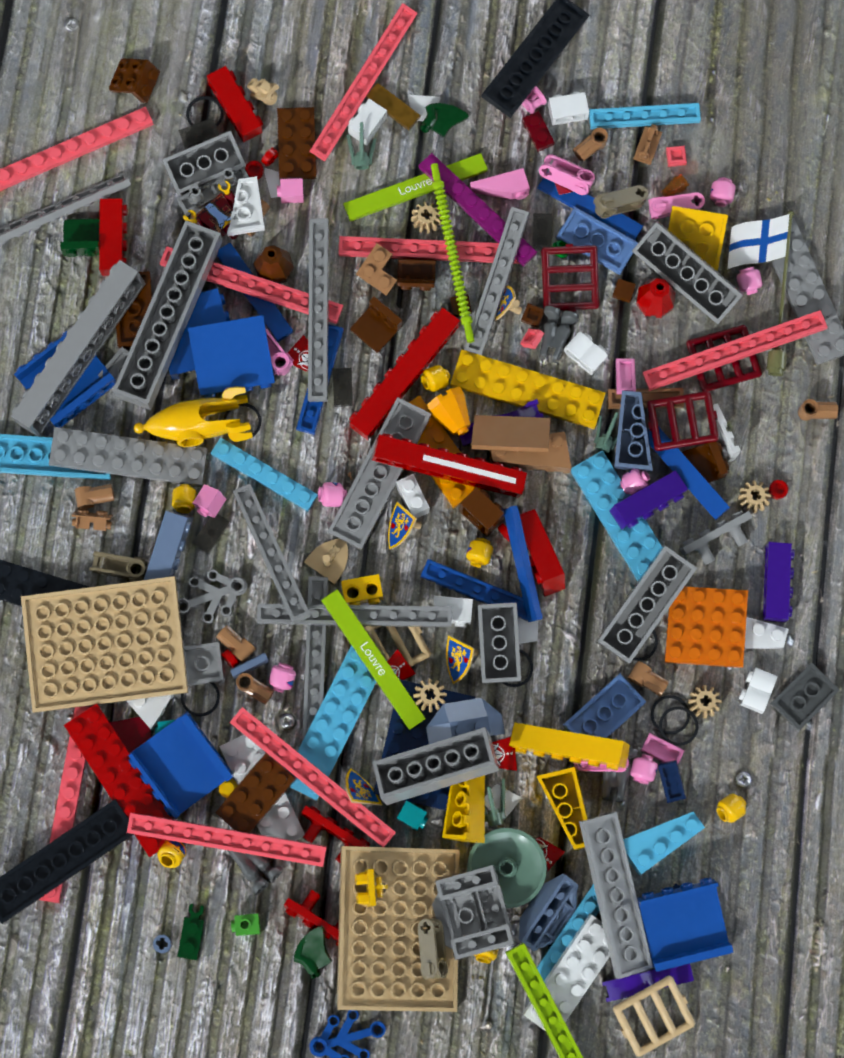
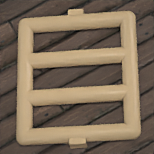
M365 626L364 629L383 657L388 661L390 657L375 632L381 626ZM386 626L398 650L411 667L431 656V652L421 635L420 627H408L422 652L412 658L395 626Z
M672 976L661 979L613 1007V1011L622 1027L620 1030L623 1036L628 1039L637 1057L643 1056L695 1026V1021L686 1005L688 1002L685 996L681 995ZM666 986L669 987L686 1021L676 1028L658 993L660 989ZM650 995L668 1029V1032L660 1037L657 1036L640 1002ZM632 1005L651 1042L640 1047L623 1013L624 1009Z

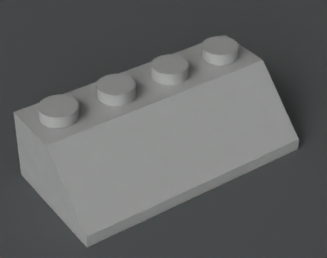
M231 131L162 159V163L177 194L189 190L193 185H201L222 176V171L225 168H231L234 171L245 166Z

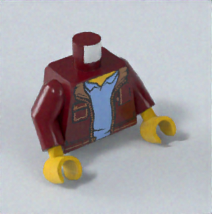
M224 180L226 183L225 189H222L221 185L218 184V189L223 191L224 195L220 193L197 214L193 210H188L191 214V219L186 215L183 216V219L219 232L224 237L230 226L231 213L235 202V196L229 190L230 183ZM233 235V236H229V237H230L232 240H234V239H236L239 235Z

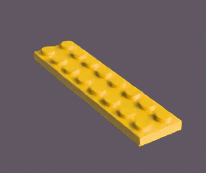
M462 349L450 383L451 387H461L462 390L518 407H523L527 402L537 399L539 402L537 404L539 413L591 429L596 427L606 394L599 390Z

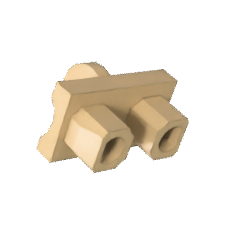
M252 78L247 87L251 90L249 96L253 100H262L266 105L276 103L277 93L275 90L279 89L276 83H268L266 79L258 81L256 78Z

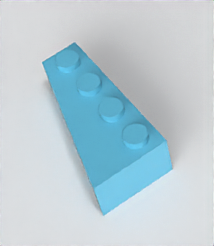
M691 812L625 838L623 841L628 861L638 875H641L705 827L696 814Z

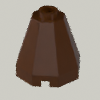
M275 245L261 249L253 263L258 277L279 284L287 282L290 273L294 270L289 252Z

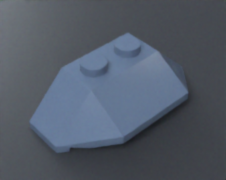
M482 698L443 704L426 726L428 744L486 727L491 736L505 734L502 714Z
M564 873L544 883L540 892L531 900L520 917L519 941L532 951L554 943L576 910L578 884Z

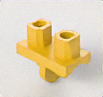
M367 869L365 872L355 874L356 885L366 884V892L356 893L357 904L367 905V907L376 906L375 890H377V898L383 897L382 889H388V885H382V877H376L375 885L374 869Z

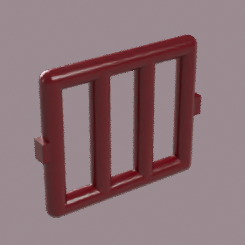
M565 244V246L542 248L544 308L545 306H552L561 311L568 310L571 312L598 309L600 304L597 246ZM590 253V264L549 266V255ZM591 272V283L550 285V273ZM589 290L592 292V302L551 303L550 292Z
M740 325L687 340L686 345L689 354L693 355L697 353L696 345L705 343L707 349L714 347V340L723 338L724 342L727 343L732 341V335L741 333L742 337L749 335L746 325ZM756 354L749 356L753 368L752 372L743 374L739 360L732 362L736 375L734 377L725 379L721 366L714 368L718 380L716 382L707 384L704 372L697 374L702 392L761 377L762 370Z
M709 391L647 402L650 420L648 426L649 431L652 432L654 449L656 451L719 440L716 420H718L717 413L714 411ZM704 399L711 435L699 437L693 401ZM685 402L692 438L680 440L674 404ZM667 406L672 441L661 443L655 407Z

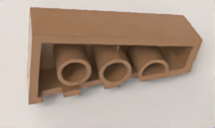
M565 432L550 434L548 452L489 450L491 463L499 462L507 468L518 467L527 470L557 471L569 474L571 471Z

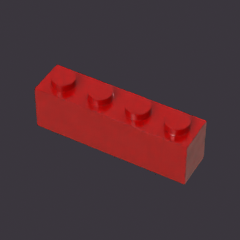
M224 66L207 75L210 88L242 142L244 143L261 134L263 122L259 115L255 116L251 101H246L244 97L246 94L242 86L236 84L235 81L237 79L233 71H229Z
M122 198L100 199L99 271L102 276H109L110 269L119 260L127 264V258H124V251L128 250L127 240H124V234L128 233L127 222H124V216H128V207L124 205Z

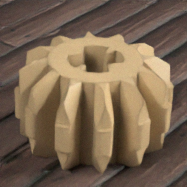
M426 201L423 202V206L417 204V209L412 210L414 216L411 217V221L415 222L413 227H420V233L425 229L429 234L430 229L436 231L437 226H441V220L439 219L441 215L438 214L440 210L437 207L434 208L433 202L430 206H427Z
M753 480L752 484L746 482L744 484L745 488H740L739 491L742 494L738 496V499L744 500L740 503V506L747 505L746 511H749L751 508L753 513H757L758 509L764 511V506L770 504L767 499L771 498V494L766 493L769 487L763 489V482L757 485V482ZM753 494L757 495L756 500L752 499Z
M431 678L428 679V685L423 680L420 681L422 688L416 686L415 690L419 693L413 694L414 698H420L415 704L418 706L423 703L422 711L425 710L426 706H429V712H432V706L439 710L440 706L438 703L445 704V701L441 698L447 696V693L441 692L445 688L444 685L437 688L439 681L436 680L434 685H432ZM432 691L435 698L432 699L431 697V700H428L425 693Z
M703 685L702 690L696 687V693H690L693 699L688 700V704H694L690 711L698 710L695 716L698 717L702 712L703 718L706 719L708 714L713 717L715 715L714 711L718 712L720 710L716 704H721L722 700L716 699L720 695L719 692L712 693L714 687L707 691V686ZM704 697L707 698L706 701L709 700L706 706H703L704 703L701 704V700Z

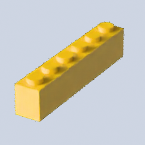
M515 722L509 744L518 753L527 754V751L533 752V755L545 757V754L556 760H563L564 757L569 758V761L581 764V761H586L588 765L595 767L603 764L607 765L606 768L618 770L619 767L626 768L630 745L625 741Z

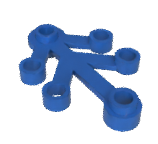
M349 1010L347 1019L337 1037L328 1040L333 1028L340 1023L337 1015H331L327 1020L328 1024L322 1035L313 1038L309 1048L311 1053L317 1057L327 1055L330 1058H350L346 1054L341 1055L331 1049V1047L339 1045L358 1056V1058H361L360 1053L362 1051H366L368 1054L367 1058H369L370 1053L367 1049H361L350 1042L368 1036L380 1038L385 1034V1025L380 1021H375L371 1024L370 1028L348 1034L354 1021L359 1018L357 1010ZM350 1012H356L357 1017L351 1019L349 1017ZM336 1017L337 1024L332 1025L330 1019ZM379 1025L382 1028V1031L380 1033H375V1026ZM319 1042L323 1044V1049L320 1051L316 1049V1044Z

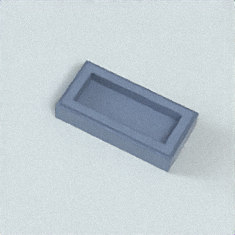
M262 653L231 669L230 672L235 680L240 674L249 673L268 663L269 660L266 654Z

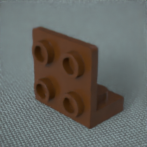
M373 296L369 301V308L352 325L350 331L372 350L379 353L402 328V319Z

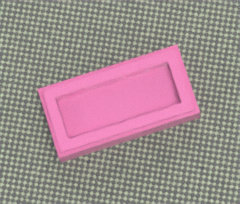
M616 358V394L622 395V390L636 392L635 359Z
M651 733L648 734L641 749L642 752L663 763L677 760V764H679L685 751Z

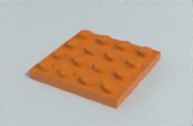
M684 586L669 608L665 663L743 668L748 590Z

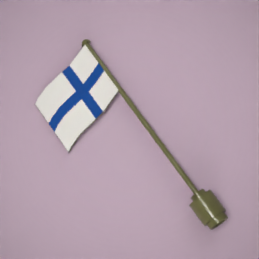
M789 211L787 215L777 218L744 222L731 228L727 270L742 265L768 263L785 258L778 325L782 324L792 217L795 215L793 211ZM780 346L768 351L766 369L770 376H783V372L786 370L787 352L780 348Z

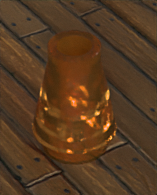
M682 174L675 175L666 187L661 190V193L664 197L675 196L687 190L686 188L689 186V183Z

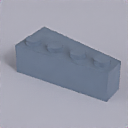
M622 390L614 469H639L653 472L641 392Z
M174 510L165 511L144 580L172 577L175 570L179 567V558L185 548L186 538L190 532L194 517Z

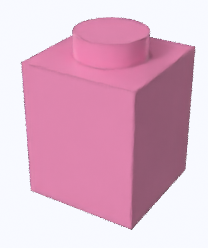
M303 178L280 179L281 186H277V197H281V203H304Z
M204 484L193 504L200 515L204 517L208 515L215 518L225 503L226 498L218 489Z

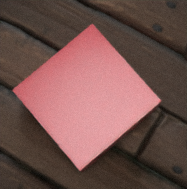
M685 145L666 147L668 167L687 164Z
M529 328L520 344L524 348L536 349L545 333L538 329Z

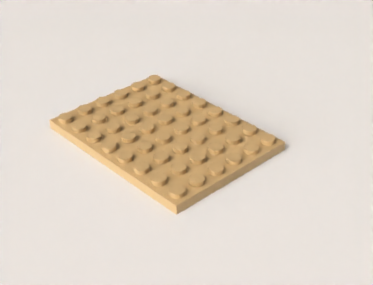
M175 576L21 596L32 713L91 706L96 703L99 705L189 693Z
M341 846L337 1010L457 1012L458 960H455L453 950L445 945L446 962L448 965L447 976L438 979H424L421 974L418 924L422 919L436 918L432 906L438 894L435 881L459 875L460 850ZM367 869H374L375 885L376 877H382V885H388V889H382L383 897L377 898V890H375L376 906L372 907L357 904L356 893L366 892V884L356 885L355 874L365 872Z

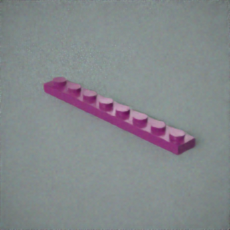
M431 153L419 164V169L434 182L431 164L437 163L441 181L444 182L443 189L445 193L499 243L506 222ZM522 238L515 259L524 267L537 255V251Z

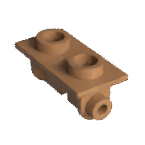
M654 124L651 127L645 126L633 160L651 165L662 132L658 130V126Z
M77 509L72 514V517H76V519L73 518L72 526H76V528L90 529V522H92L93 530H111L112 523L108 522V520L113 515L108 514L107 511L90 513L88 509Z

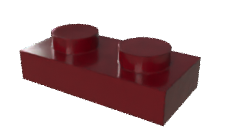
M539 111L522 118V122L537 152L554 145L555 142Z

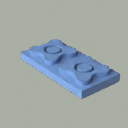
M574 207L556 236L557 240L573 244V246H597L598 263L618 275H621L633 255L632 250L638 244L637 241L577 207ZM582 253L590 258V253Z
M620 673L563 724V727L568 732L607 738L640 709L646 701Z

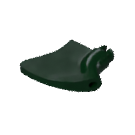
M429 104L425 107L427 116L422 122L420 129L424 133L432 130L438 135L445 137L453 126L467 120L469 115L462 109L450 104Z
M318 926L308 932L299 942L294 954V962L303 965L312 979L318 978L321 975L320 968L332 962L325 946L323 926Z

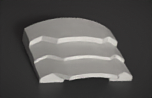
M493 865L435 881L438 894L432 906L436 919H439L443 924L445 945L453 950L455 960L515 945L503 893Z

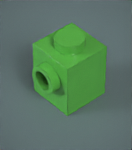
M258 913L235 915L234 920H231L232 932H235L236 936L261 934L260 915Z

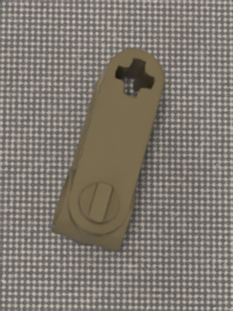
M637 185L600 194L593 200L595 212L602 219L640 209L644 204V200L647 199L649 192L644 186Z
M97 551L93 552L94 560L92 567L89 569L90 572L129 579L130 582L144 580L148 563L145 561V558H130ZM136 566L142 567L140 573L133 574V569Z
M436 918L422 919L418 924L422 977L426 980L445 978L448 973V965L446 962L443 924Z

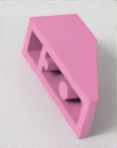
M524 168L470 182V189L476 194L509 200L524 199L529 195L530 191Z

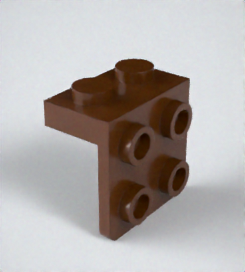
M122 58L111 80L109 90L117 93H131L140 102L148 103L161 71L149 60Z
M398 259L397 286H401L402 290H412V287H420V290L424 291L431 290V288L435 287L436 260Z
M720 442L705 443L682 452L708 483L723 479L728 473L729 465L727 460H723L721 455L723 451Z

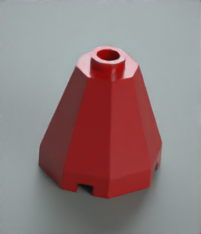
M651 278L638 288L636 305L645 316L662 318L673 310L676 292L665 279Z

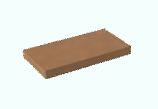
M474 415L471 449L548 452L551 418Z

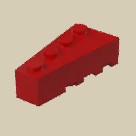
M533 509L520 514L531 567L543 596L546 597L564 590L565 573L536 510Z

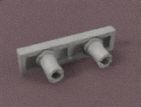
M244 167L234 171L231 168H225L222 171V176L200 187L198 185L191 186L190 192L177 198V202L184 214L188 216L190 215L188 210L196 212L208 205L220 193L224 195V192L218 189V184L221 185L222 189L226 188L224 180L230 183L229 190L232 192L236 191L238 179L249 178Z
M740 510L732 515L733 519L729 521L724 519L716 523L715 529L710 531L708 528L700 532L699 538L694 540L692 537L682 542L684 546L679 548L682 555L697 550L704 564L707 565L715 560L708 547V542L728 531L733 536L738 547L748 542L740 526L745 521L753 518L749 511L743 512Z

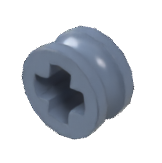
M159 935L154 939L153 947L157 952L166 953L171 949L172 942L168 936ZM161 938H164L165 942L168 943L167 947H164L163 950H160V946L157 945Z

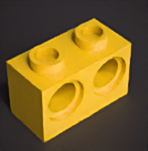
M379 574L341 581L344 600L348 605H361L363 603L375 605L379 604L380 600H383ZM374 586L377 588V593L370 595L366 591L367 588ZM350 590L358 592L356 598H350L347 594Z

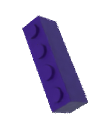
M675 470L618 502L609 511L621 530L626 527L631 529L639 524L638 520L642 518L647 520L654 515V511L659 510L661 512L669 507L668 503L672 501L677 503L684 498L683 494L688 488Z
M768 542L765 546L763 621L787 622L789 617H792L793 609L792 606H789L790 598L793 597V587H790V579L793 580L794 568H791V561L794 560L795 551L792 549V543Z

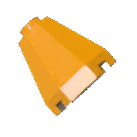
M461 387L447 390V394L444 396L442 394L436 396L427 404V410L450 433L462 436L469 431L470 420L464 392Z

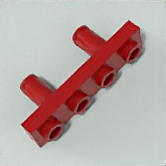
M305 806L301 812V815L311 822V825L302 837L310 844L313 843L321 830H325L344 842V846L369 847L371 845L363 838L359 840L354 837V833L348 828L344 827L342 829L337 826V821L331 817L325 818L320 815L321 811L314 806L310 808ZM341 851L336 857V861L341 863Z
M310 890L302 904H298L290 898L287 899L284 904L287 914L294 918L296 916L303 919L302 923L311 929L323 926L325 938L329 940L331 937L337 941L336 945L338 946L339 920L335 926H332L312 912L320 898L317 892Z

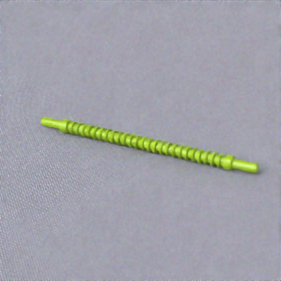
M434 163L431 164L434 180L432 185L433 189L436 190L434 194L437 195L435 199L438 200L436 204L439 205L437 209L440 210L438 212L441 215L439 219L442 220L440 224L443 225L442 230H444L443 235H445L444 240H446L448 260L451 261L449 265L452 266L450 270L453 271L451 275L454 276L452 280L455 281L453 285L456 286L454 290L457 291L455 295L458 296L456 300L459 301L457 305L460 306L458 310L461 311L459 314L462 316L460 319L461 325H464L467 343L475 342L471 326L473 321L472 317L469 316L471 312L468 311L470 307L467 306L469 302L466 301L468 297L465 296L467 292L464 291L462 271L459 270L461 266L458 265L460 261L457 260L459 256L456 255L458 251L455 250L457 245H454L456 240H453L455 235H452L454 230H451L453 225H450L452 220H449L451 215L448 214L450 211L447 209L449 206L446 204L448 201L445 199L444 182L441 181L438 164Z

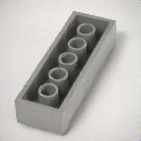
M659 222L652 226L632 250L634 254L717 324L720 323L744 295Z
M663 546L601 633L597 642L630 664L697 568L667 546Z
M486 727L372 762L380 797L386 805L500 771L491 735Z

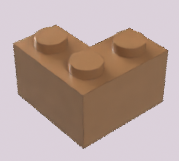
M377 243L356 273L358 277L385 296H388L397 283L395 278L383 271L393 254Z

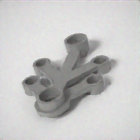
M214 569L209 570L207 573L209 581H218L226 585L219 589L201 581L196 576L189 579L191 588H199L208 593L191 600L185 598L178 599L180 614H187L191 608L211 601L207 611L202 615L203 622L211 624L214 621L213 615L222 596L229 594L227 602L221 607L220 612L223 617L231 616L232 607L237 596L243 595L247 590V582L244 578L237 576L230 579L219 574ZM211 573L217 574L214 579H211L209 576ZM194 579L198 580L196 586L191 584ZM237 583L241 584V588L239 590H236L234 588L235 584ZM182 604L187 605V608L185 610L180 609V606ZM229 608L230 612L228 614H224L223 609ZM206 615L212 616L210 621L205 620Z

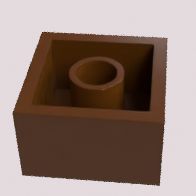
M476 487L460 503L459 512L481 533L488 537L503 522L504 509L497 502L493 503L486 491L483 489L479 490Z

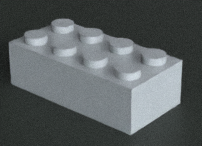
M517 603L478 605L482 684L521 682Z

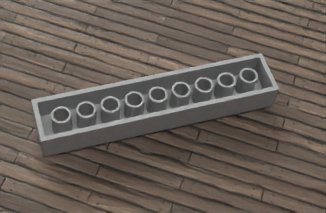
M185 220L112 390L115 397L149 410L152 409L222 244L221 233Z
M120 260L112 266L109 276L100 283L98 292L91 296L86 309L79 313L77 322L68 329L67 336L63 342L61 341L57 345L54 355L47 359L45 368L36 375L33 385L25 391L20 404L13 408L11 417L21 427L35 436H41L50 423L49 419L56 414L146 284L137 270Z

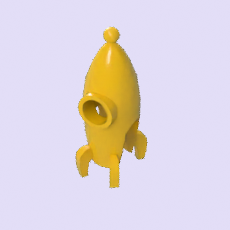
M240 386L228 387L223 391L222 398L195 399L170 405L150 417L145 424L136 423L134 431L140 434L146 430L160 438L177 441V444L181 447L198 446L204 442V439L227 433L234 442L253 438L252 432H244L251 430L250 422L241 423L240 419L204 420L210 414L239 409V404L248 403L247 395H238L246 393V389Z

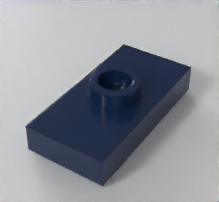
M677 760L658 764L667 803L686 799Z

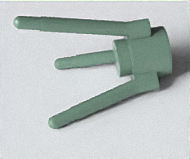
M360 122V152H357L356 156L350 135L347 134L346 137L351 155V165H354L355 169L365 170L369 168V165H372L376 139H373L369 156H367V152H364V123Z
M618 412L614 414L607 434H602L601 437L602 416H599L594 440L596 449L603 450L606 453H609L610 449H614L618 434L613 441V437L610 435L619 415Z
M502 778L501 812L499 808L495 809L491 787L487 786L491 810H488L487 814L485 809V822H488L489 827L504 824L503 819L506 818L505 778Z

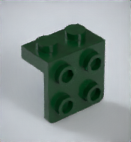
M65 220L63 222V242H60L63 256L93 257L99 255L100 220Z

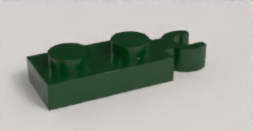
M190 904L189 913L191 917H184L177 957L198 960L205 922L204 920H199V918L204 913V906H201L200 911L195 913L193 911L194 904Z

